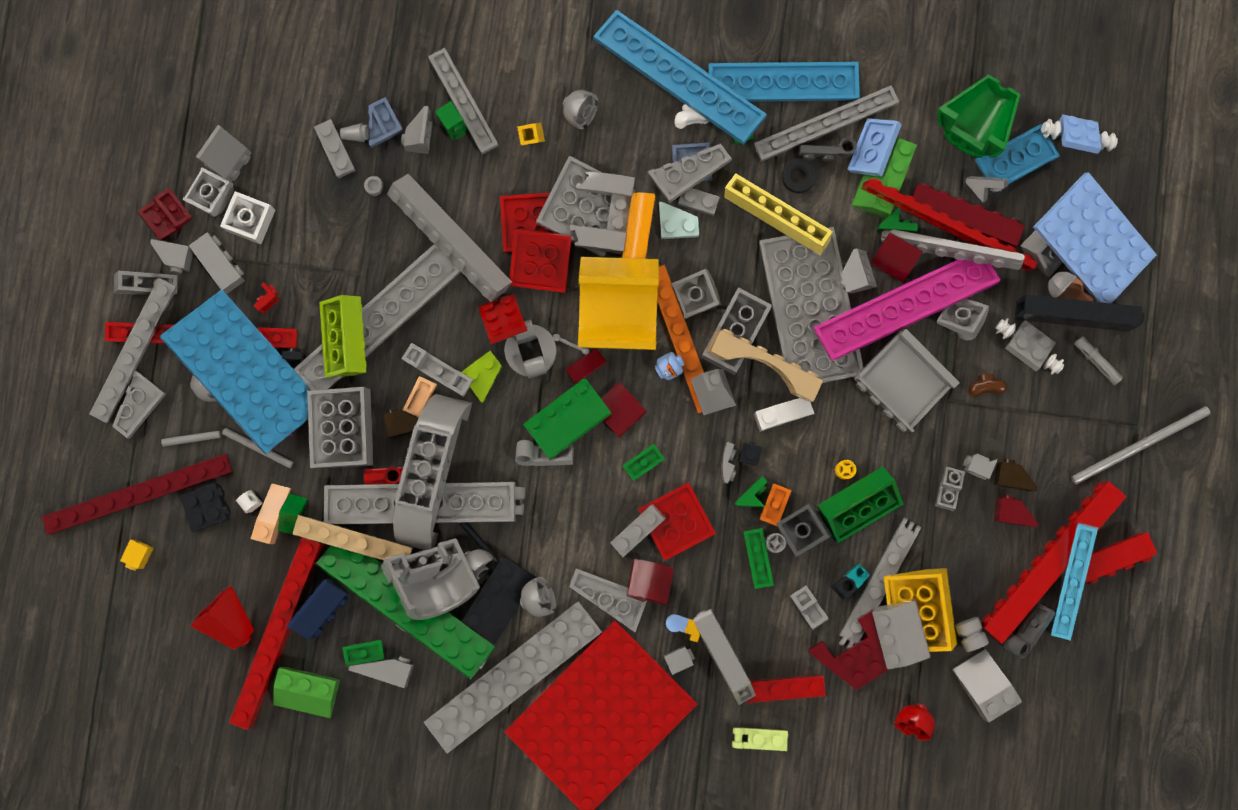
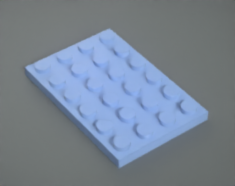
M1089 172L1084 173L1033 227L1072 274L1077 275V278L1083 282L1084 288L1096 302L1112 303L1157 255Z

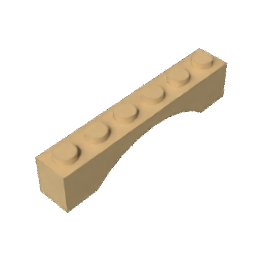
M723 329L715 332L707 353L721 360L747 358L762 362L781 376L791 394L807 402H814L823 380L818 378V374L812 371L805 372L801 370L802 367L793 362L789 364L780 355L774 354L772 356L767 353V349L761 346L754 347L750 345L751 342L742 337L738 339L729 330Z
M298 515L292 533L293 535L381 560L402 553L404 556L411 555L413 549L410 546L345 529L302 515Z

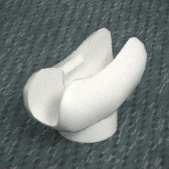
M686 104L682 106L683 111L675 116V126L679 129L690 124H707L709 122Z

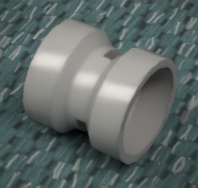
M774 533L766 537L765 543L768 551L778 553L785 548L786 540L781 534Z

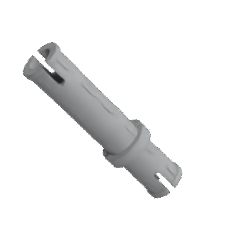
M1084 336L1075 341L1074 345L1083 352L1085 358L1090 360L1113 385L1122 380L1123 376L1098 352L1099 349L1097 347L1094 348Z

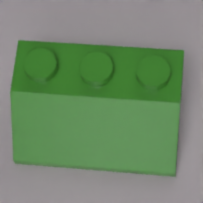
M285 666L278 668L274 684L273 705L331 718L340 679Z

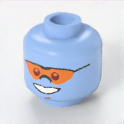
M669 352L657 359L655 369L661 379L671 380L683 373L682 366L685 364L680 355L676 356L673 352Z

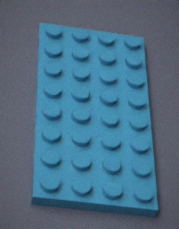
M220 290L160 336L162 341L265 455L308 420L307 391H311V389L286 360L282 359L278 351L223 290Z

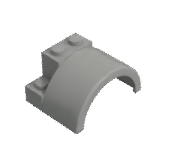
M456 538L438 543L435 548L404 556L402 553L385 558L381 566L388 582L393 583L408 617L415 620L429 619L449 612L470 599L480 588ZM443 563L449 564L447 568L440 572V567Z

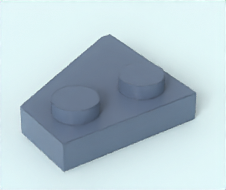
M386 97L369 105V145L371 148L404 132Z

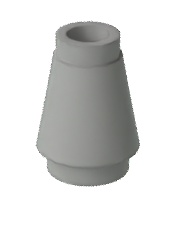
M360 123L341 128V139L359 142L369 140V127Z

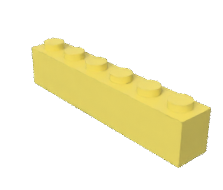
M735 173L725 187L724 198L815 253L821 255L831 241L833 231Z

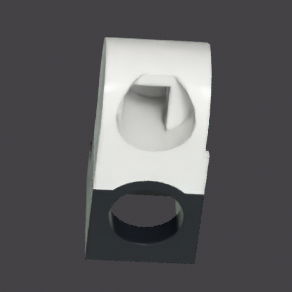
M254 490L243 493L236 500L249 516H253L258 512L264 503V500Z

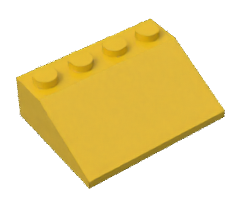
M947 568L926 569L884 576L887 605L916 600L929 652L952 651L957 645Z

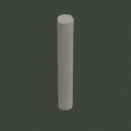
M218 430L162 439L161 443L164 447L221 438V433Z

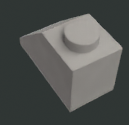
M151 239V245L163 263L171 268L170 271L182 274V271L189 272L193 251L189 246Z

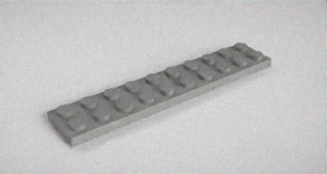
M435 244L362 308L365 358L461 273ZM322 344L294 368V371L303 379L311 391L331 389L343 378H325Z
M515 482L445 483L435 523L515 522ZM399 484L324 485V522L329 524L393 523L394 502Z
M576 602L424 721V724L445 752L449 753L602 633V631L580 602Z

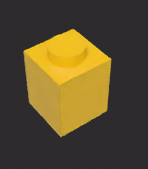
M542 123L518 126L521 146L545 142Z
M130 539L120 561L126 563L125 567L134 571L136 569H144L154 547L141 541Z

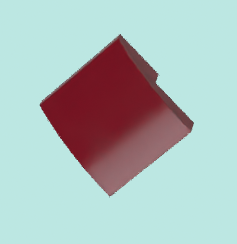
M170 188L153 197L154 201L138 210L140 217L159 241H164L192 219V216Z
M889 232L870 264L903 283L923 250Z
M620 382L601 398L612 413L603 421L619 438L647 413L643 406Z
M634 559L626 596L642 602L648 600L662 606L667 605L674 568Z

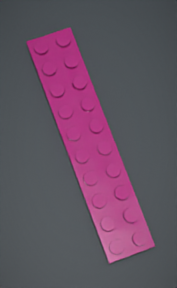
M956 260L815 326L813 330L832 362L998 284L1001 280L992 265L977 264L968 260Z

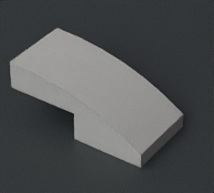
M804 586L790 596L812 630L829 620L807 586Z

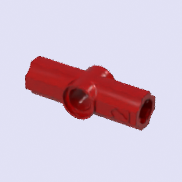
M403 467L364 469L365 485L399 484ZM393 471H397L399 474L396 481L390 480V474Z

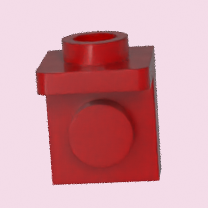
M263 282L261 285L268 293L261 295L256 300L257 303L253 305L262 314L280 300L276 295L279 293L272 284L268 286Z

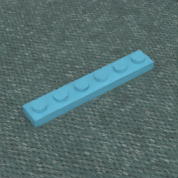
M1081 523L1077 524L1051 632L1052 636L1071 641L1098 527Z

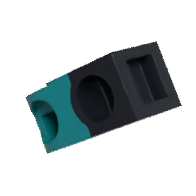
M858 563L838 582L834 583L831 588L842 600L848 599L870 574Z

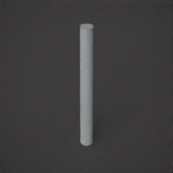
M224 428L222 432L223 435L288 468H291L294 464L293 461L273 451L265 455L252 440L228 428Z

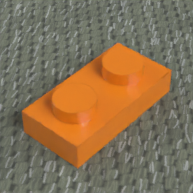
M773 483L759 520L777 526L776 523L781 520L791 490Z

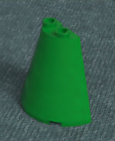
M988 74L940 107L937 114L938 125L943 127L945 131L943 135L962 152L978 158H983V156L994 158L1000 155L1007 146L1021 94L1013 88H1003L998 79Z

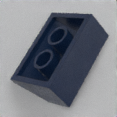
M324 579L287 624V627L308 640L314 637L317 639L324 631L322 628L326 622L330 623L335 618L336 614L334 612L338 607L342 608L348 602L347 596L350 593L335 580Z

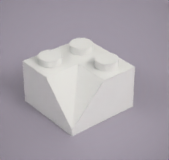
M234 192L220 227L229 233L261 245L275 209L267 203Z

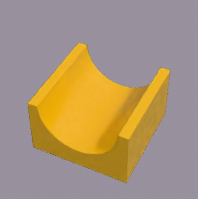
M581 257L579 271L578 347L656 350L659 259Z

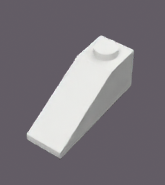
M798 398L756 411L754 416L761 432L812 415L814 411L811 402Z

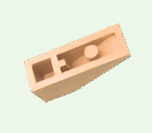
M271 484L256 519L251 539L267 544H275L279 532V511L288 494H290L291 488Z

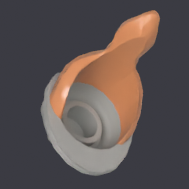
M1059 272L1049 280L1048 290L1052 297L1094 302L1092 296L1083 291V282L1077 278V275Z

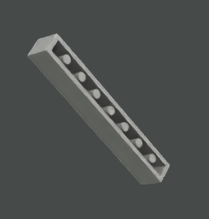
M409 174L392 183L387 193L391 200L427 235L430 241L449 258L484 297L492 302L506 292L512 281Z

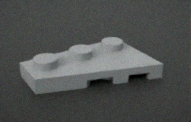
M134 370L133 379L126 390V397L119 408L112 426L128 439L132 437L166 395L165 392L137 370Z

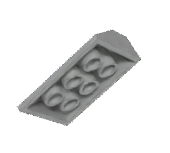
M354 387L307 391L310 468L373 466L370 389Z

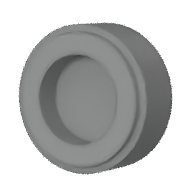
M370 176L365 180L364 188L369 195L377 196L383 192L384 184L379 177Z

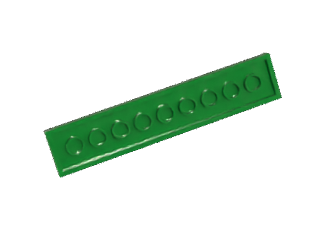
M331 545L316 562L320 569L470 680L495 649V646L448 612L423 620H415L408 617L393 583H389L381 567L382 563L374 557Z

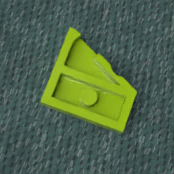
M489 351L461 372L474 380L470 388L481 403L485 401L502 366L493 353Z

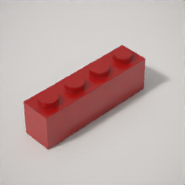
M1141 532L1093 551L1085 583L1087 582L1088 585L1098 582V578L1101 576L1110 577L1117 574L1116 570L1121 568L1128 570L1133 568L1136 562L1145 563L1152 560L1151 556L1156 555L1157 552L1149 533Z
M817 674L750 680L756 696L746 702L753 703L826 696L824 676Z

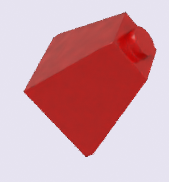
M231 586L220 592L215 597V600L208 607L206 606L191 623V626L234 650L239 646L244 647L251 640L250 635L254 631Z

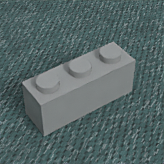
M207 232L190 244L189 247L219 288L228 294L245 281L242 277L244 273L238 265H233L231 262L233 258L229 252L222 250L220 247L222 243L216 235L212 236Z

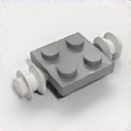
M1008 318L1005 321L1002 319L996 325V334L1001 332L1003 339L1012 338L1005 349L1033 370H1039L1043 363L1044 370L1047 368L1051 369V375L1054 373L1058 374L1063 369L1064 359L1058 361L1056 359L1057 354L1049 356L1056 342L1026 320L1021 323L1017 331H1015V323L1012 325L1008 324Z

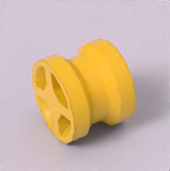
M843 460L836 465L835 473L840 479H850L856 474V466L850 460Z

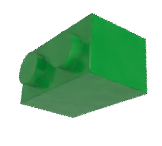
M451 101L435 111L439 123L451 140L455 138L460 139L465 135L467 128L464 119Z

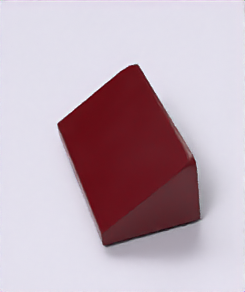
M595 348L565 370L573 382L577 384L606 365L607 361L598 349Z

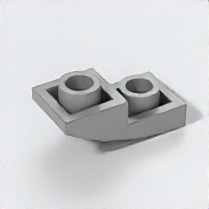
M729 442L725 445L721 463L724 484L733 481L736 471L733 470L735 465L728 463L729 460H733L736 450L733 449L735 444Z
M950 467L945 468L935 503L936 507L950 511L956 510L959 491L962 490L964 471Z

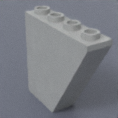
M711 609L700 612L693 621L738 705L756 696L753 687Z

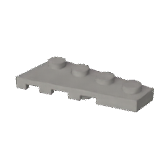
M718 144L700 151L696 155L681 158L680 161L665 164L656 170H649L648 174L670 203L731 162L732 158L724 147Z
M576 568L569 587L636 632L647 601L642 602L627 597V587Z

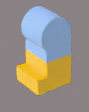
M675 614L667 617L666 627L670 631H681L690 634L689 640L698 643L700 633L692 619Z

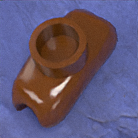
M994 374L978 375L979 381L971 383L968 389L969 395L976 397L982 393L989 392L1003 394L1007 391V386L1002 380H994Z

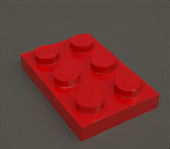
M514 294L504 296L499 300L478 307L491 344L528 331Z

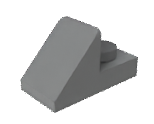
M970 176L966 178V184L982 202H985L988 199V188H990V191H1002V189L1008 186V178Z

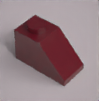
M1004 495L1003 498L997 499L994 522L1038 527L1037 521L1022 501L1015 500V496Z

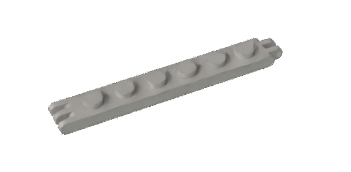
M884 230L881 236V241L884 242L888 233L891 232L923 250L922 253L936 254L940 257L947 256L957 260H968L977 264L984 263L997 268L1004 267L1019 270L1025 258L1020 253L899 230Z
M906 518L902 519L839 634L842 637L839 645L843 646L846 640L849 641L846 649L860 641L865 631L857 618L870 610L874 611L879 606L886 593L884 576L897 573L921 529L917 525L914 531H912L914 526L912 521L905 527L908 520Z

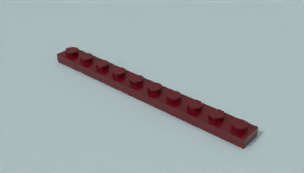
M223 454L42 516L47 535H52L233 473L228 454Z

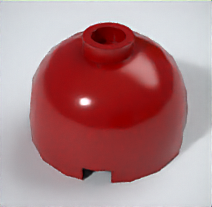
M922 704L904 706L899 711L894 722V726L900 732L909 737L910 733L917 735L916 739L922 741H929L935 728V720L932 714Z

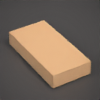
M419 376L403 411L419 418L437 384Z

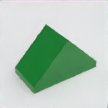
M288 494L279 511L278 531L288 534L293 533L298 515H304L308 501L307 498Z

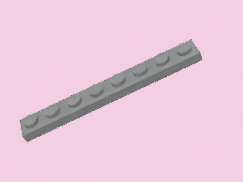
M891 85L755 142V150L760 161H765L893 107L899 103V100Z
M158 278L89 413L90 415L105 423L110 422L132 378L134 370H136L178 288L177 286L162 278Z

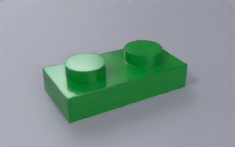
M652 444L622 466L634 482L664 461L665 458L655 444Z
M382 639L342 647L346 666L385 659Z

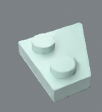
M659 202L661 239L699 237L697 216L664 202Z

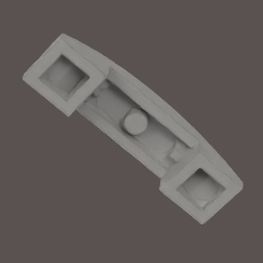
M413 343L410 344L401 358L463 397L474 381Z

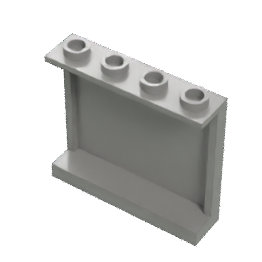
M900 329L854 378L857 382L856 386L861 391H866L871 396L870 400L875 405H880L884 409L883 413L888 418H893L897 422L896 426L901 431L912 433L915 431L913 427L950 388H955L960 383L907 329Z

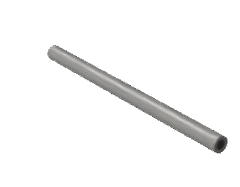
M1205 406L1071 476L1072 481L1076 485L1209 416L1211 414L1210 410Z

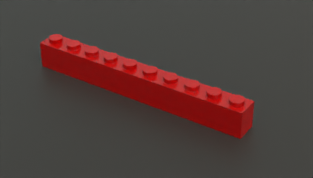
M1106 481L1096 484L1092 490L1094 493L1090 497L1087 496L1080 505L1082 507L1069 516V522L1066 526L1063 525L1057 530L1055 539L1046 543L1043 547L1044 552L1041 555H1037L1031 561L1032 566L1028 570L1025 569L1019 575L1020 580L1017 584H1012L1006 591V597L998 600L994 605L995 610L991 614L988 613L982 619V630L997 643H1004L1067 568L1077 524L1081 523L1098 527L1099 530L1127 497L1112 483Z
M304 537L301 538L230 719V724L246 730L253 728L291 632L287 624L300 609L316 568V562L319 560L325 545L324 543Z

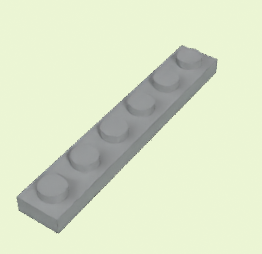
M443 48L428 56L455 107L464 119L465 125L481 154L483 155L498 147L499 145L446 49Z

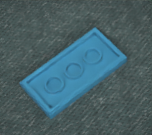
M1042 124L1008 141L1006 148L1000 155L994 158L983 156V158H976L975 162L984 177L1008 178V184L1057 159L1060 155L1049 136L1044 138L1041 132Z

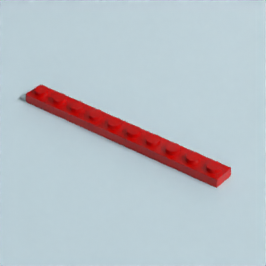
M868 179L862 185V190L973 245L1018 253L1014 247L1004 246L999 243L998 239L982 235V231L966 227L964 222L954 221L949 218L948 214L938 213L932 210V206L916 202L914 197L904 196L899 193L898 189L882 185V182L878 179ZM1022 253L1025 258L1021 269L1025 271L1035 269L1037 261L1033 260L1030 255Z
M105 322V341L126 342L135 323ZM159 324L150 343H164L160 336L174 325ZM257 328L273 347L297 348L298 329Z

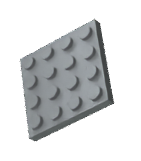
M569 156L536 224L557 234L572 235L571 242L575 243L578 242L575 231L570 232V225L606 229L611 196L576 190V185L578 183L582 185L588 177L585 175L586 172H602ZM585 248L601 257H604L606 254L604 251Z

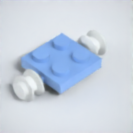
M1062 115L1055 124L1052 123L1051 119H1048L1047 122L1043 123L1041 129L1044 138L1051 135V138L1054 140L1061 135L1062 146L1096 154L1104 147L1110 152L1116 147L1118 142L1115 133L1108 136V133L1104 131L1100 135L1098 122L1074 116Z

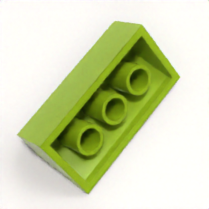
M340 295L319 302L325 378L354 376L366 373L367 364L365 360L361 296Z

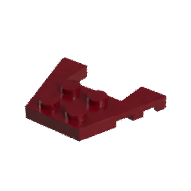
M873 610L857 618L868 636L835 657L823 640L808 649V652L855 690L889 670L885 663L872 613Z

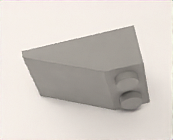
M217 125L196 157L211 172L232 182L239 176V170L242 166L249 162L251 152L221 126Z
M986 649L952 669L980 716L987 722H991L1022 702L1012 684Z

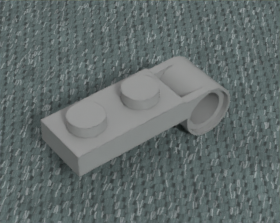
M521 440L516 445L515 462L522 466L573 465L574 447L573 445L568 446L549 460L540 446H534L528 440Z

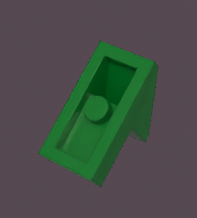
M898 208L876 228V232L882 233L884 230H899L916 233L918 223H912L911 220H901L899 222Z
M763 476L760 477L733 504L738 507H765L754 495L756 493L760 495L767 488L765 484L768 481Z

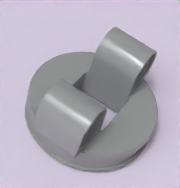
M531 319L524 321L528 331L507 338L504 349L509 366L516 373L527 376L529 379L547 374V371L555 361L557 352L552 335L543 327L533 325ZM538 339L543 357L540 356L523 361L518 345Z

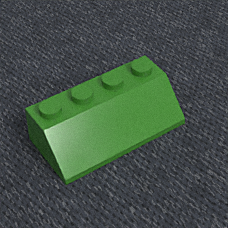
M896 138L882 177L863 174L852 206L884 219L889 217L894 205L862 190V185L868 179L875 178L880 180L882 185L894 187L900 191L917 145L901 138Z

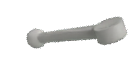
M559 334L553 335L555 342L565 343L582 351L584 355L589 353V348L578 347V345L560 338Z

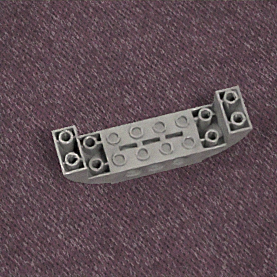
M435 394L423 408L413 429L394 502L393 527L397 543L422 550L435 548L439 534L433 532L461 421H468L472 402Z

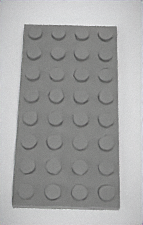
M834 227L828 228L833 231L831 241L821 255L789 236L759 241L782 357L789 364L793 362L802 367L801 370L805 372L812 371L818 374V378L823 380L822 383L856 377L863 369L860 349L831 362L813 330L815 326L851 310L848 293L846 290H843L841 285L843 268Z

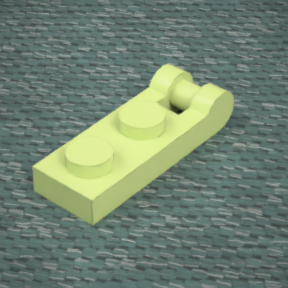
M733 727L735 737L734 741H732V748L787 751V730ZM742 735H748L747 742L742 741Z

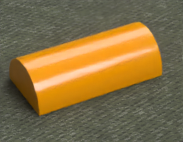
M632 194L622 258L646 259L655 194Z

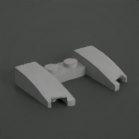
M586 172L585 175L588 177L582 185L578 183L575 189L611 196L606 229L570 225V232L575 231L578 239L574 246L622 254L624 252L626 226L635 178L608 173Z

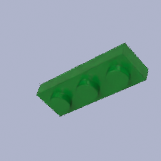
M763 528L744 531L754 589L774 586Z

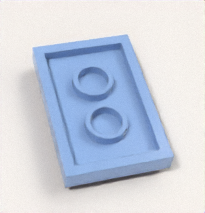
M867 118L847 170L851 173L882 177L902 124L898 121Z

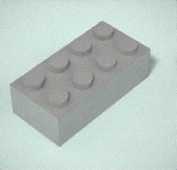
M738 287L715 332L723 329L729 330L734 333V337L738 339L740 337L745 338L752 345L772 305ZM712 336L701 358L735 375L744 358L721 360L707 353L713 338Z

